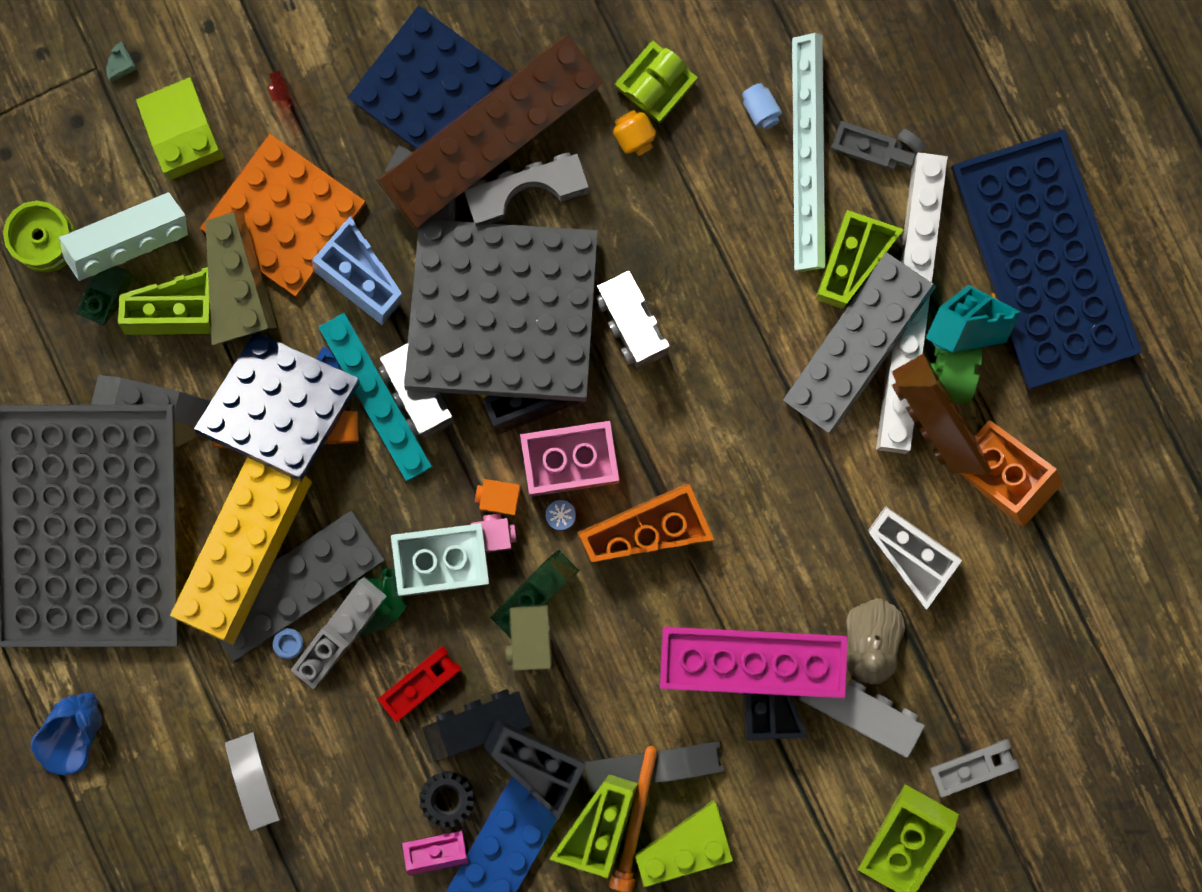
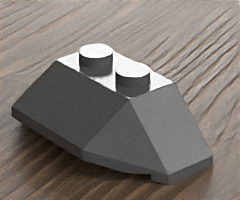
M98 375L91 404H175L176 449L199 436L194 428L211 401L180 391L125 378Z

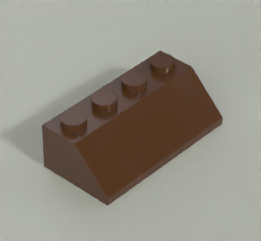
M924 353L891 371L896 383L892 384L893 390L900 401L903 399L907 400L909 405L906 406V410L913 422L915 423L918 420L921 422L923 427L919 428L927 444L933 442L936 446L933 452L941 465L947 463L952 473L988 474L991 472L977 438Z

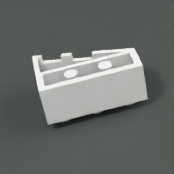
M887 506L884 507L868 530L927 610L961 563V558Z

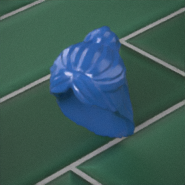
M88 692L81 693L78 696L70 695L62 698L59 703L54 705L53 711L32 737L31 751L36 760L47 771L66 776L79 773L86 767L90 747L97 730L102 725V715L99 712L98 700L95 694Z

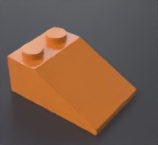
M989 420L975 437L980 444L991 472L988 474H960L1002 512L1024 527L1061 487L1063 481L1055 467Z

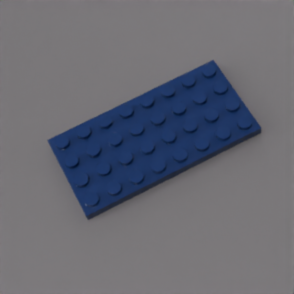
M1065 130L951 166L995 298L1021 312L1009 336V340L1026 390L1142 353Z

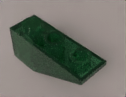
M557 550L534 571L490 618L511 638L510 608L545 606L580 570L560 550Z

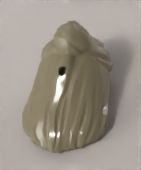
M876 598L853 608L846 618L848 635L847 669L855 680L870 684H881L893 675L897 668L899 645L905 632V622L901 612L895 605L881 598Z

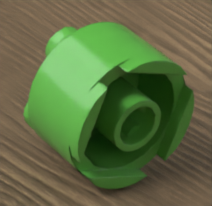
M935 347L934 355L937 356L935 364L930 363L954 403L968 405L972 401L979 379L977 365H981L982 348L951 352Z

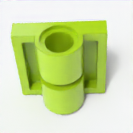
M652 40L618 79L614 87L660 124L695 84L698 77L687 69L686 64L678 55L668 48L663 49Z

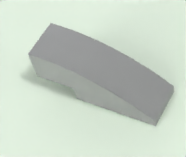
M252 732L225 742L232 774L250 831L283 819L255 733Z

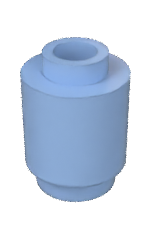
M762 83L755 84L743 92V105L757 128L769 129L780 121L778 117H780L782 111L770 90L764 88Z

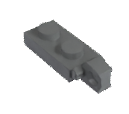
M840 121L830 150L894 170L895 166L910 169L915 158V154L901 150L903 144L896 142L897 139L844 121Z

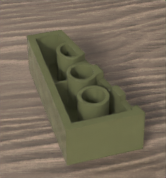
M232 212L206 220L212 345L225 344L277 328L244 213Z

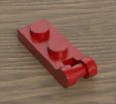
M444 645L377 699L396 723L462 670V667L457 662L454 663L447 655L449 651ZM437 662L444 669V672L439 676L431 669Z

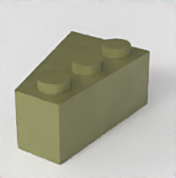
M547 606L510 608L512 646H506L507 665H513V671L552 669L550 626H548Z

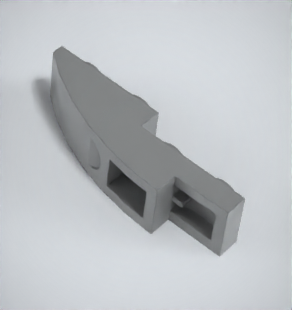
M363 577L359 580L329 622L319 631L292 667L291 671L312 689H315L367 626L387 596L366 578Z

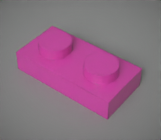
M462 831L402 843L408 876L468 863Z

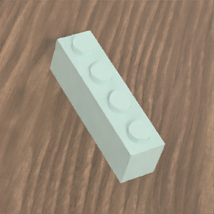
M168 192L61 236L59 240L63 258L80 281L116 265L123 264L144 253H149L170 242L177 241L187 236L188 232L185 214Z

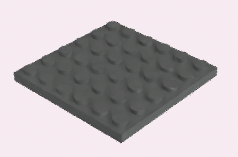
M426 220L418 229L404 390L586 402L598 230L489 223L475 225L473 222Z

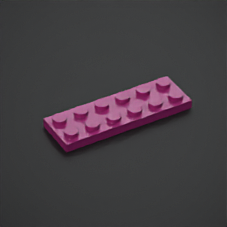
M663 627L660 689L845 698L848 636Z

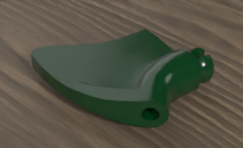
M383 569L382 579H367L387 597L359 635L374 633L390 626L409 607V604L402 597L398 596L395 569Z

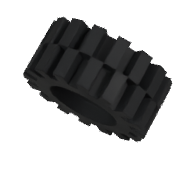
M449 771L437 773L424 783L419 795V806L424 813V817L430 820V823L433 825L436 824L443 828L454 827L465 821L473 810L475 801L473 787L459 773ZM442 788H452L459 796V803L452 811H443L436 804V794Z

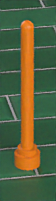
M649 746L645 750L620 867L616 869L615 874H612L609 887L621 892H633L635 884L634 873L631 869L657 756V749L653 746Z

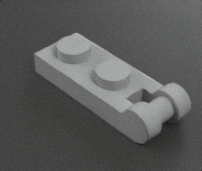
M1009 739L1001 740L929 768L939 796L941 798L1018 769L1017 760L1012 758L1009 750L1012 748ZM998 753L1001 764L994 766L991 756Z

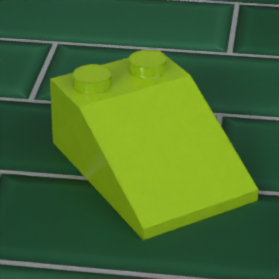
M191 77L136 99L154 152L163 173L169 180L224 158Z
M905 784L871 843L858 871L896 892H917L954 832L959 814Z

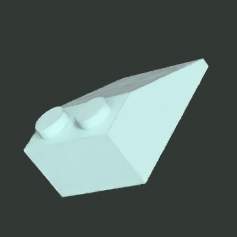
M481 523L391 535L398 596H411L489 584Z

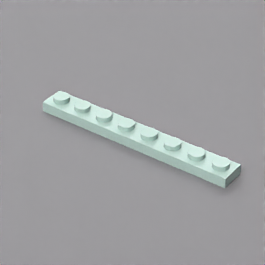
M818 33L792 38L794 268L796 271L801 272L825 268L822 35Z

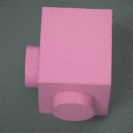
M501 514L483 516L484 521L471 523V525L482 524L485 553L512 550L511 543L517 542L515 524L509 525L508 519H502Z

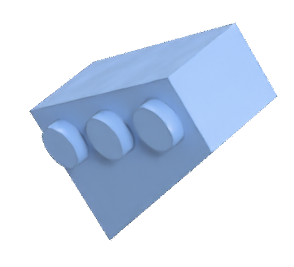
M350 216L313 258V271L383 325L401 304L402 293L383 264L379 262L371 246L364 239Z

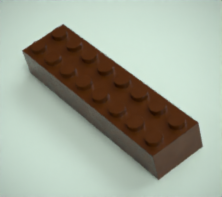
M569 34L565 35L376 181L410 226L417 228L604 82Z

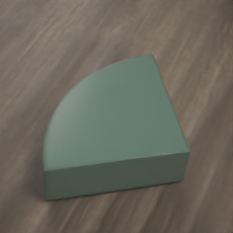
M118 43L112 49L106 66V74L111 83L137 70L124 43Z

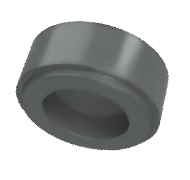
M905 128L897 136V140L916 155L918 152L922 153L927 147L920 138Z

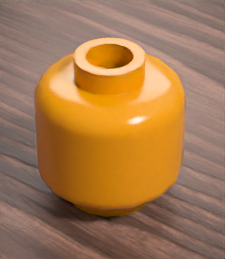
M632 110L615 121L617 126L614 127L613 134L625 153L636 152L640 156L653 148L651 142L656 138L657 133L645 113H636L635 110Z

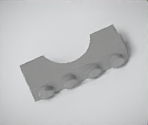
M563 153L554 157L553 162L544 165L542 162H535L527 165L525 171L514 174V171H507L499 174L497 180L486 183V180L475 182L469 189L464 191L475 225L481 223L495 224L504 221L505 211L510 200L518 192L528 188L547 190L560 202L588 194L589 188L578 154L571 156L570 153Z

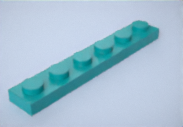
M345 313L319 326V330L342 370L359 378L360 385L355 393L405 481L408 482L433 468Z

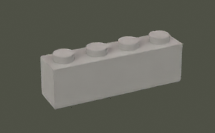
M850 679L848 684L846 683L845 698L798 696V700L906 758L910 755L925 726L918 722L920 716L905 708L902 713L891 707L893 704L891 700L879 694L875 698L864 693L866 690L865 686Z

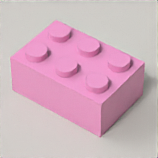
M610 421L520 434L530 497L619 483Z

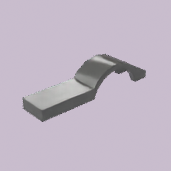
M720 741L657 751L651 783L723 772L724 766L719 765L716 748L720 747ZM645 753L585 762L589 792H596L609 774L638 783Z

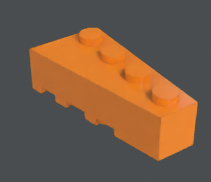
M687 483L577 532L591 562L714 540L690 484Z

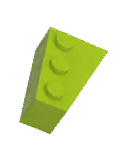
M208 267L185 277L184 275L174 277L175 280L160 285L155 283L119 295L118 324L124 334H211Z

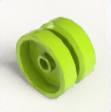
M36 200L23 203L11 212L5 221L3 236L6 248L15 259L33 271L48 273L58 271L67 265L63 258L59 237L77 229L70 218L61 210L48 202Z

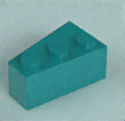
M968 284L940 306L926 339L932 341L933 345L938 349L951 352L1006 343L1021 312Z

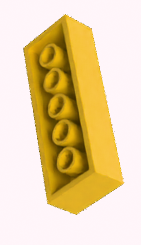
M247 457L170 616L195 629L234 645L312 482L306 476L300 482Z

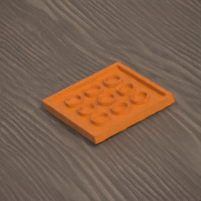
M269 134L206 220L232 212L244 213L261 273L297 298L315 274L312 267L313 258L350 216L355 220L366 205V201L276 137ZM206 222L200 227L204 233H206Z

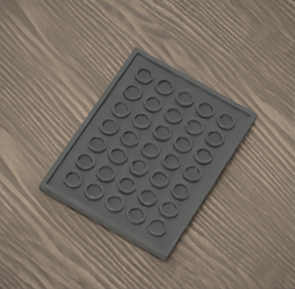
M175 404L0 405V647L178 646L179 621L170 616L178 600Z

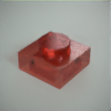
M281 71L270 73L269 76L272 83L268 84L267 88L272 101L278 100L282 109L292 106L293 102Z

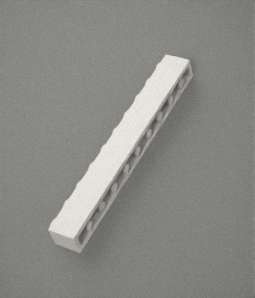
M918 152L912 165L900 262L932 282L948 156ZM930 296L888 355L876 450L906 454L911 449L914 422L906 410V406L909 405L907 400L903 399L900 401L892 388V384L896 383L891 371L923 354Z

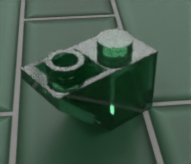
M118 266L111 267L92 276L75 314L104 326L119 308V295L128 292L134 276Z

